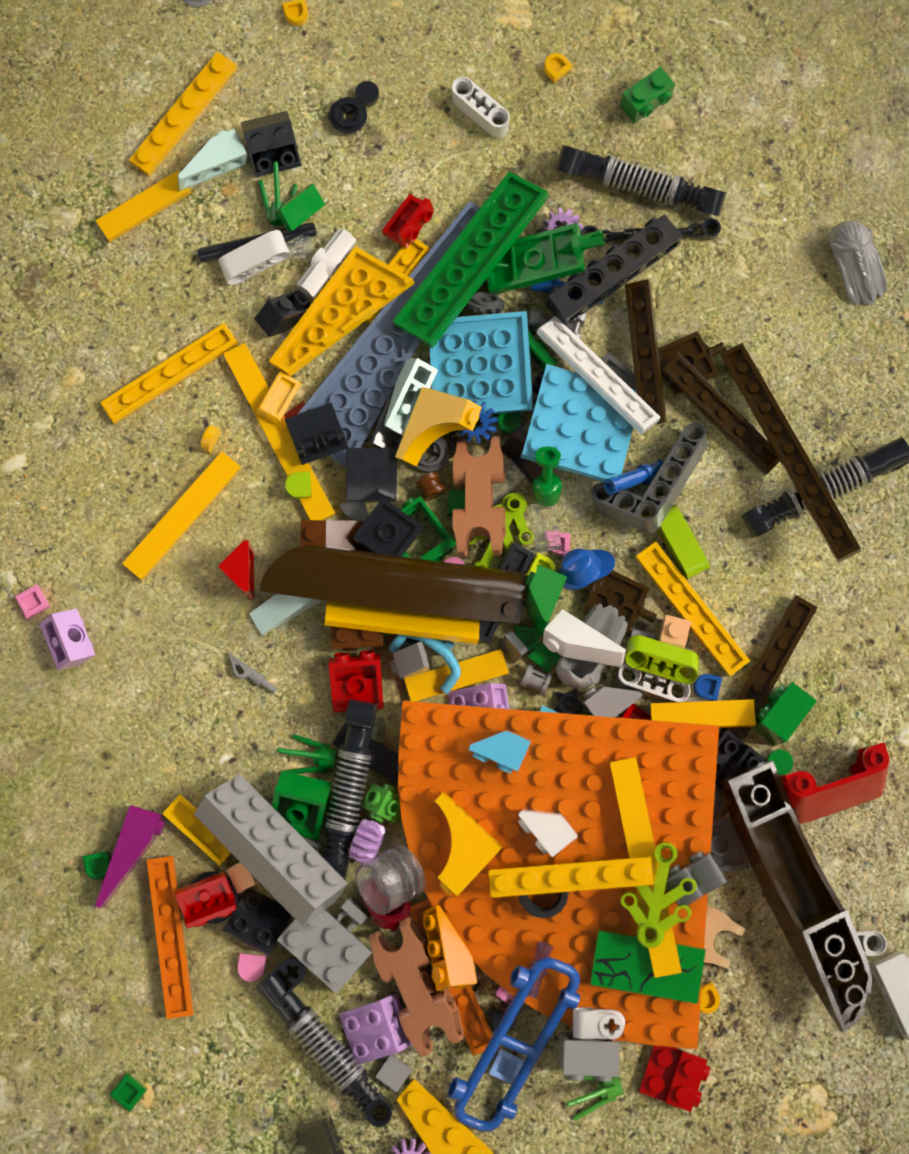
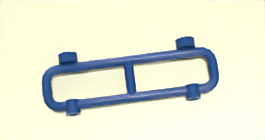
M546 957L536 961L530 969L520 965L514 968L510 977V985L518 988L516 995L468 1081L455 1077L450 1083L448 1098L456 1101L454 1113L460 1123L478 1131L488 1132L498 1128L505 1118L512 1120L515 1117L517 1104H514V1101L567 1007L575 1009L579 1004L580 994L576 993L580 984V977L574 967L558 959ZM550 968L568 976L569 983L566 988L561 990L558 1003L535 1044L531 1046L507 1036V1031L540 972ZM500 1045L526 1055L527 1058L504 1099L499 1100L496 1113L492 1119L483 1121L465 1113V1107Z

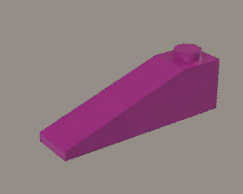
M129 806L95 907H106L154 843L156 837L161 836L165 827V821H162L164 815L137 806Z

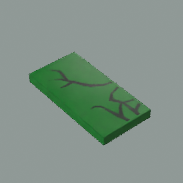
M598 930L590 985L698 1004L706 949L676 943L682 973L655 978L649 948L641 945L637 936Z

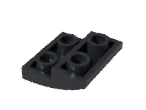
M397 448L346 449V502H380L383 497L389 502H396L397 458L395 456Z
M722 728L718 734L715 784L724 792L721 780L739 773V770L766 762L767 760L751 746L743 743L729 729Z

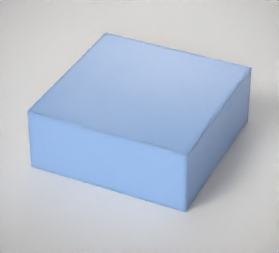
M500 1048L489 1074L512 1084L523 1065L524 1059Z

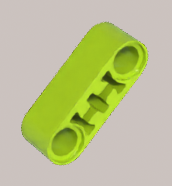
M673 505L657 531L681 574L688 580L709 569L710 565L681 511L676 505Z
M641 635L629 638L625 661L631 668L683 684H691L697 680L699 657L695 652Z

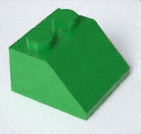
M538 565L536 572L530 571L525 583L527 585V596L524 600V605L538 635L543 636L544 629L547 627L567 576Z
M282 770L274 790L272 807L302 837L318 841L329 802L332 783Z

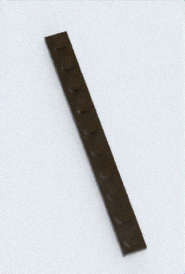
M740 343L721 353L722 361L837 563L861 552V547L744 344Z

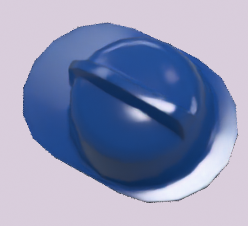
M578 548L569 551L562 559L561 568L558 572L567 576L563 587L569 590H577L605 577L615 567V559L611 553L601 549L585 550Z

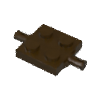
M696 331L658 348L660 367L662 369L679 352L707 381H710L720 374L714 364V356L725 352L726 348L723 346V342L708 347L703 342L699 332ZM661 373L662 379L668 384L673 396L681 394Z
M614 570L605 577L581 588L589 592L588 601L582 613L587 615L594 605L602 604L603 608L611 605L613 608L618 609V617H625V622L628 623L626 634L629 633L633 623L639 617L652 624L655 621L657 614L644 608L645 598L650 588Z

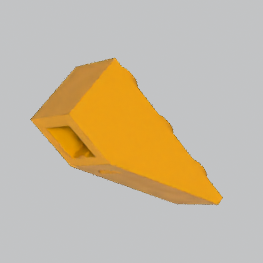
M434 906L424 911L423 926L427 934L428 953L431 957L432 978L436 991L464 989L477 984L473 957L441 907Z

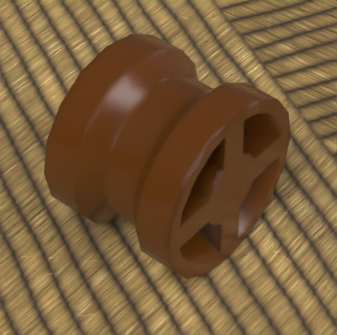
M437 472L429 473L415 482L416 487L421 489L423 493L422 498L424 501L432 500L446 491L445 486L440 484L438 480L439 475Z

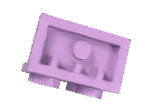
M489 683L448 693L449 704L509 709L506 684Z
M397 993L340 1014L353 1058L357 1059L356 1064L389 1056L413 1045L406 1037L398 1014L402 1007Z

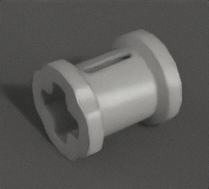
M529 665L520 685L532 687L540 691L541 695H544L552 674H543L534 670L532 665Z

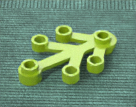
M519 493L506 495L502 504L494 506L505 508L506 535L503 541L505 549H507L511 541L514 542L509 529L513 519L519 531V543L528 546L533 542L534 535L528 530L523 516L527 508L526 499ZM517 501L519 507L516 509L511 508L510 502ZM523 534L530 535L531 540L525 542L522 540L521 536ZM476 536L474 541L469 543V546H472L477 541L488 537ZM491 541L482 560L476 562L473 566L491 568L490 564L494 558Z
M669 842L659 844L654 851L655 859L659 864L653 891L649 885L636 886L650 908L648 919L637 905L638 897L635 893L627 892L621 897L622 906L629 910L639 926L637 930L638 941L647 948L659 946L664 939L665 931L679 922H686L692 915L690 907L682 904L675 909L674 914L659 922L662 909L684 895L693 894L697 889L696 881L688 877L683 879L678 887L664 895L670 864L677 858V849ZM664 848L671 850L670 858L663 857L662 850ZM689 881L693 884L692 891L684 889V882ZM626 896H632L634 898L633 905L626 904ZM679 909H686L688 916L681 918L678 915ZM647 929L655 931V938L650 939L647 937Z

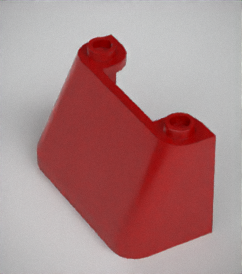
M882 742L856 750L858 755L857 761L849 766L852 776L817 787L814 777L806 771H797L779 776L799 824H804L881 797L885 790L890 762L885 743Z

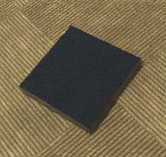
M383 497L352 538L370 552L403 556L424 527Z

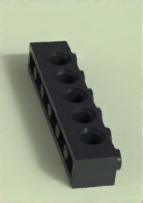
M665 214L658 219L653 217L645 224L644 229L639 232L633 231L620 246L618 244L612 246L606 252V256L600 260L599 258L592 260L584 272L570 276L567 283L562 287L559 285L554 287L548 293L547 308L565 326H568L624 286V284L680 245L683 235ZM652 239L656 244H649L646 240ZM627 253H634L637 255V258H630ZM614 266L618 271L611 272L607 267ZM596 280L599 283V285H590L588 281ZM574 293L580 298L573 300L568 295Z

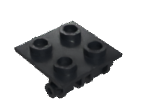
M332 402L285 419L301 465L349 448Z
M249 888L245 891L236 910H234L222 931L269 956L292 915L281 904Z

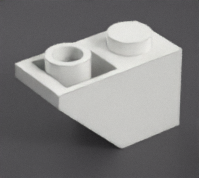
M523 809L518 814L521 818L518 823L527 834L532 831L538 839L535 844L544 855L549 853L553 857L577 838V833L559 813Z

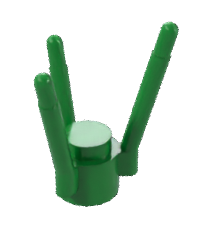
M274 162L275 202L271 203V207L263 181L260 179L258 183L266 211V220H269L271 225L283 226L284 224L276 210L285 203L280 202L278 162ZM297 184L293 185L290 199L297 194Z
M294 734L292 736L293 739L319 749H315V752L277 748L278 753L314 758V764L318 765L283 771L303 774L311 772L327 773V768L334 769L336 749L330 748V744L319 743Z

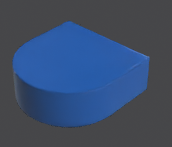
M712 674L699 676L693 685L695 694L700 699L706 701H717L723 678Z

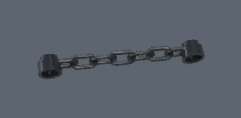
M708 218L702 224L677 229L682 235L713 240L718 237L721 231V224L717 219ZM588 225L582 229L581 235L595 232L599 229L593 225ZM642 228L625 229L623 232L602 230L603 234H607V239L602 241L609 243L615 239L625 240L630 234L628 232H639ZM692 228H700V234H693L694 229ZM711 228L714 233L710 234L706 229Z

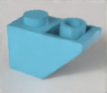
M504 731L471 744L468 750L474 752L472 757L486 763L488 759L498 762L497 768L511 774L512 770L519 771L531 741L510 731Z

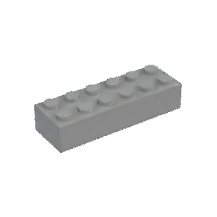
M240 774L205 795L194 814L302 926L333 904L348 884Z

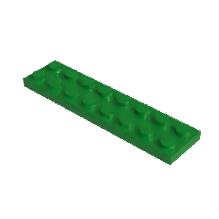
M508 171L392 321L394 326L433 348L549 198L548 191Z

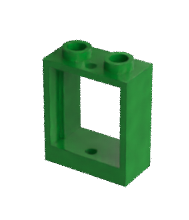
M421 496L416 500L410 498L401 506L403 508L401 511L408 516H412L420 510L443 540V542L420 559L440 561L456 549V542ZM405 552V554H404L402 557H410V556L408 555L407 552Z

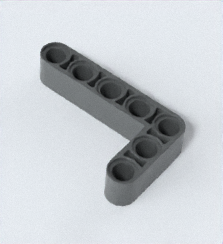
M696 422L690 423L684 428L643 497L625 490L609 495L604 490V484L607 483L596 484L591 491L595 510L604 516L642 532L653 533L657 531L707 449L706 428Z

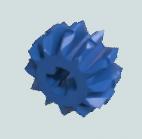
M482 402L480 405L482 408L479 414L481 418L479 422H483V425H478L477 428L474 427L473 431L461 430L458 433L459 436H463L467 432L469 434L466 438L467 442H470L472 437L475 436L476 443H481V434L486 440H489L490 434L487 430L495 432L497 429L489 424L497 422L498 418H489L494 409L490 408L487 412L484 411L486 402Z

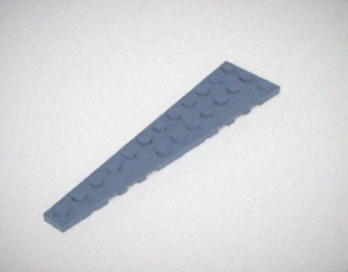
M469 201L409 275L415 284L384 306L298 414L332 402L348 447L362 448L381 414L386 400L391 396L406 360L412 358L421 342L394 326L392 321L480 209L477 205ZM346 449L329 455L330 458L346 469Z

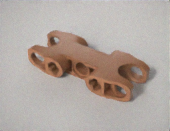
M499 436L492 437L490 450L481 457L471 456L468 452L466 438H458L456 452L453 457V479L455 486L465 485V509L453 510V531L455 533L459 557H467L470 541L476 536H486L491 540L493 556H499L502 553L503 541L506 535L505 508L493 507V484H503L506 480V465L503 460Z
M410 916L399 922L403 936L401 948L392 946L381 930L369 935L374 964L381 979L385 983L395 980L407 1006L399 1010L398 1016L406 1037L423 1058L433 1052V1043L429 1034L431 1026H438L443 1029L449 1041L453 1044L464 1039V1032L459 1010L451 993L448 990L440 993L436 991L426 968L427 965L432 963L428 953L427 937Z

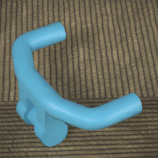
M397 634L388 646L391 652H397L406 638L422 641L444 658L451 673L440 689L445 693H449L461 675L460 666L451 652L455 644L446 640Z

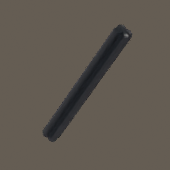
M314 222L301 224L289 232L286 228L279 229L285 243L317 235ZM266 233L198 248L200 262L220 259L225 254Z

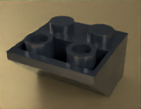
M288 111L240 122L255 177L273 173L274 162H278V171L302 166Z

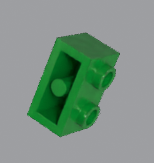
M660 66L623 92L620 107L635 124L640 119L648 117L660 105L668 103L673 97L672 94L676 84Z

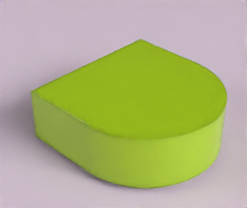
M310 471L293 473L287 478L285 487L291 497L296 499L312 498Z

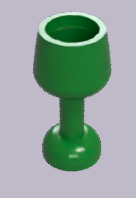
M551 446L541 447L535 453V460L543 468V472L535 477L532 488L535 501L544 507L557 504L562 491L561 479L553 474V468L559 464L561 454L558 449Z

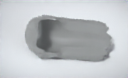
M848 220L835 225L831 229L829 245L840 268L845 289L851 303L859 305L861 301L867 306L875 303L876 296L883 297V293L887 292V281L878 252L872 242V229L865 227L858 221Z
M602 604L594 605L583 623L618 645L625 635L628 624L625 622L624 616L618 617V609L613 608L611 605L603 608ZM562 656L558 660L556 673L565 685L582 689L599 682L601 671L606 664Z

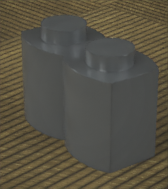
M699 850L688 857L689 862L681 867L679 864H675L669 868L666 882L669 892L678 887L680 882L688 877L694 879L697 883V889L693 894L684 895L675 901L678 906L682 904L689 905L727 882L709 851L703 853L702 850ZM686 881L683 887L686 891H692L693 884Z

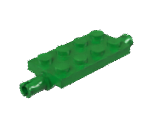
M578 223L516 239L486 278L489 292L496 295L584 272V250L605 245V241H602L604 240L602 230L581 235L580 226Z

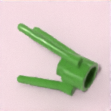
M584 1076V1080H595V1077ZM612 1077V1081L597 1082V1091L566 1102V1106L570 1107L599 1096L603 1098L574 1115L573 1120L577 1121L603 1105L617 1100V1096L623 1095L619 1078Z

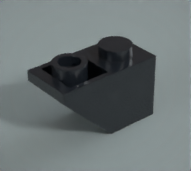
M295 291L268 299L254 320L268 337H272L286 332L298 323L311 304L300 291Z

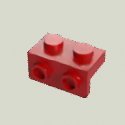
M409 193L383 228V235L407 249L411 242L417 239L419 231L424 224L428 223L433 216L434 208L430 199L425 197L421 200Z
M225 872L175 891V897L183 913L184 924L187 929L201 927L211 919L226 917L236 910V898Z

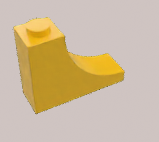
M422 387L395 457L408 464L417 466L426 449L439 437L456 430L473 431L482 407L468 399Z
M443 792L435 802L440 806L448 820L452 846L449 860L442 873L438 876V879L441 881L439 883L440 887L449 895L454 893L458 896L498 853L502 845Z

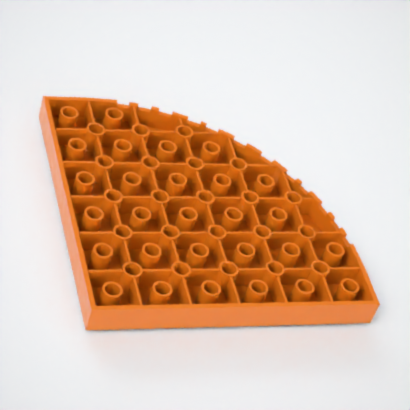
M403 701L398 757V792L402 824L410 856L422 887L432 906L441 907L472 955L473 961L485 974L511 995L515 996L518 988L510 985V977L517 965L530 969L541 958L551 957L574 967L579 974L580 984L576 993L580 994V1001L576 1008L588 1007L617 1010L622 1013L625 1018L623 1033L616 1040L646 1045L698 1049L702 980L698 1004L590 985L598 930L637 936L639 926L629 910L621 904V897L625 893L633 892L637 895L636 886L569 891L567 904L560 913L549 918H539L532 916L524 910L518 896L491 898L489 870L630 859L610 762L635 757L637 759L655 849L664 842L672 843L676 847L677 858L670 864V867L675 864H679L680 867L689 862L688 857L699 850H702L703 853L709 851L711 854L718 725ZM504 731H510L531 741L519 771L512 770L511 774L497 768L498 762L488 759L486 763L472 757L474 752L468 750L470 745ZM443 792L502 845L498 853L458 896L454 893L451 895L446 893L440 887L439 883L441 881L438 879V876L442 873L449 860L452 846L448 820L440 806L435 802ZM523 809L559 813L577 833V838L553 857L549 853L544 855L535 844L538 839L532 831L527 834L518 823L521 819L518 814ZM664 848L662 850L663 857H671V850ZM665 887V894H667L669 890ZM560 892L531 894L528 897L533 904L544 908L553 905L557 901ZM708 893L687 905L692 911L689 920L679 922L672 927L675 943L704 948ZM626 896V904L633 905L634 898L632 896ZM676 902L668 906L669 915L674 914L675 909L678 907ZM681 908L678 910V915L681 918H686L688 912L686 909ZM550 968L542 970L524 1003L550 1017L558 1003L561 990L566 988L569 983L568 976ZM567 1007L559 1022L573 1027V1009ZM609 1019L607 1023L610 1025V1030H615L616 1026L619 1025L615 1024L614 1019Z

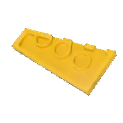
M415 1078L397 1097L396 1100L431 1154L494 1153L467 1126L460 1123L456 1116Z

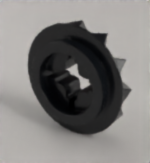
M340 98L332 104L329 110V120L333 129L338 130L341 134L349 133L352 135L353 132L361 131L364 124H366L367 110L364 104L356 98ZM343 111L349 115L354 113L352 115L354 122L349 119L343 120Z

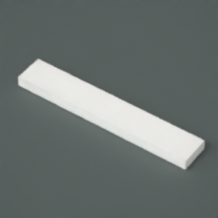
M556 316L538 328L537 334L641 435L659 421L660 416Z

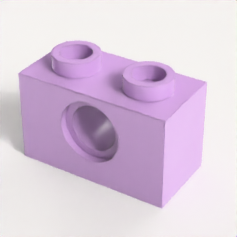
M77 609L53 613L39 623L57 670L82 665L95 656L92 642L89 640L84 622Z

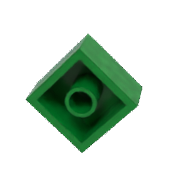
M793 682L786 685L781 684L768 696L767 699L770 700V703L766 704L764 708L761 707L755 715L756 726L752 728L776 746L785 743L817 700Z

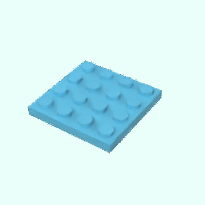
M527 312L456 317L433 348L430 347L431 366L438 370L432 382V389L470 401L476 400L479 406L482 402H486L484 411L487 412L490 408H493L494 412L492 414L533 411Z
M547 364L521 458L536 462V451L541 447L551 446L558 449L561 454L560 462L554 468L604 482L606 479L622 474L633 426L578 373Z

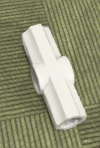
M339 228L325 248H320L315 253L309 269L296 284L297 288L305 296L314 299L341 266L344 258L356 244V239L351 233Z

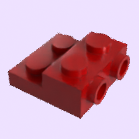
M365 650L359 652V656L349 657V653L340 652L335 653L334 658H329L333 713L347 712L350 699L378 704L377 709H384L380 654L375 655L373 650Z
M653 1045L638 1091L662 1100L667 1104L692 1112V1108H698L701 1101L702 1092L698 1091L701 1080L706 1082L709 1076L710 1066L706 1065L708 1060L677 1047Z

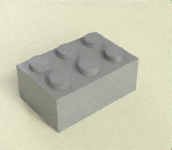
M327 909L304 926L295 919L277 939L336 994L372 953V950L349 931Z
M559 1032L558 1066L563 1075L568 1076L570 1080H584V1076H593L596 1081H612V1077H619L620 1043L616 1039H577L573 1037V1033Z

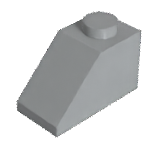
M423 642L393 653L394 660L390 661L393 675H399L400 681L407 677L429 672V663Z
M593 686L583 694L584 699L580 703L589 715L616 717L643 695L640 691L610 687L596 688Z

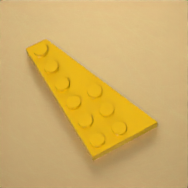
M355 246L269 360L270 364L291 377L415 284L414 280Z

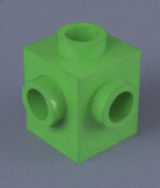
M373 783L361 807L370 811L369 817L381 823L385 818L398 825L401 819L399 796L396 795L398 789L384 783L383 787Z

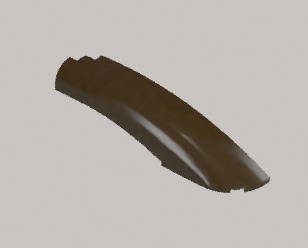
M304 545L286 551L270 564L262 578L259 591L375 608L520 624L523 599H526L527 585H525V574L521 571L326 546Z
M766 761L739 770V773L720 781L729 802L726 807L760 887L788 943L840 1032H845L863 1015L865 1011L863 1007L867 996L871 994L872 978L868 960L848 911L844 909L829 884L800 827L774 762Z

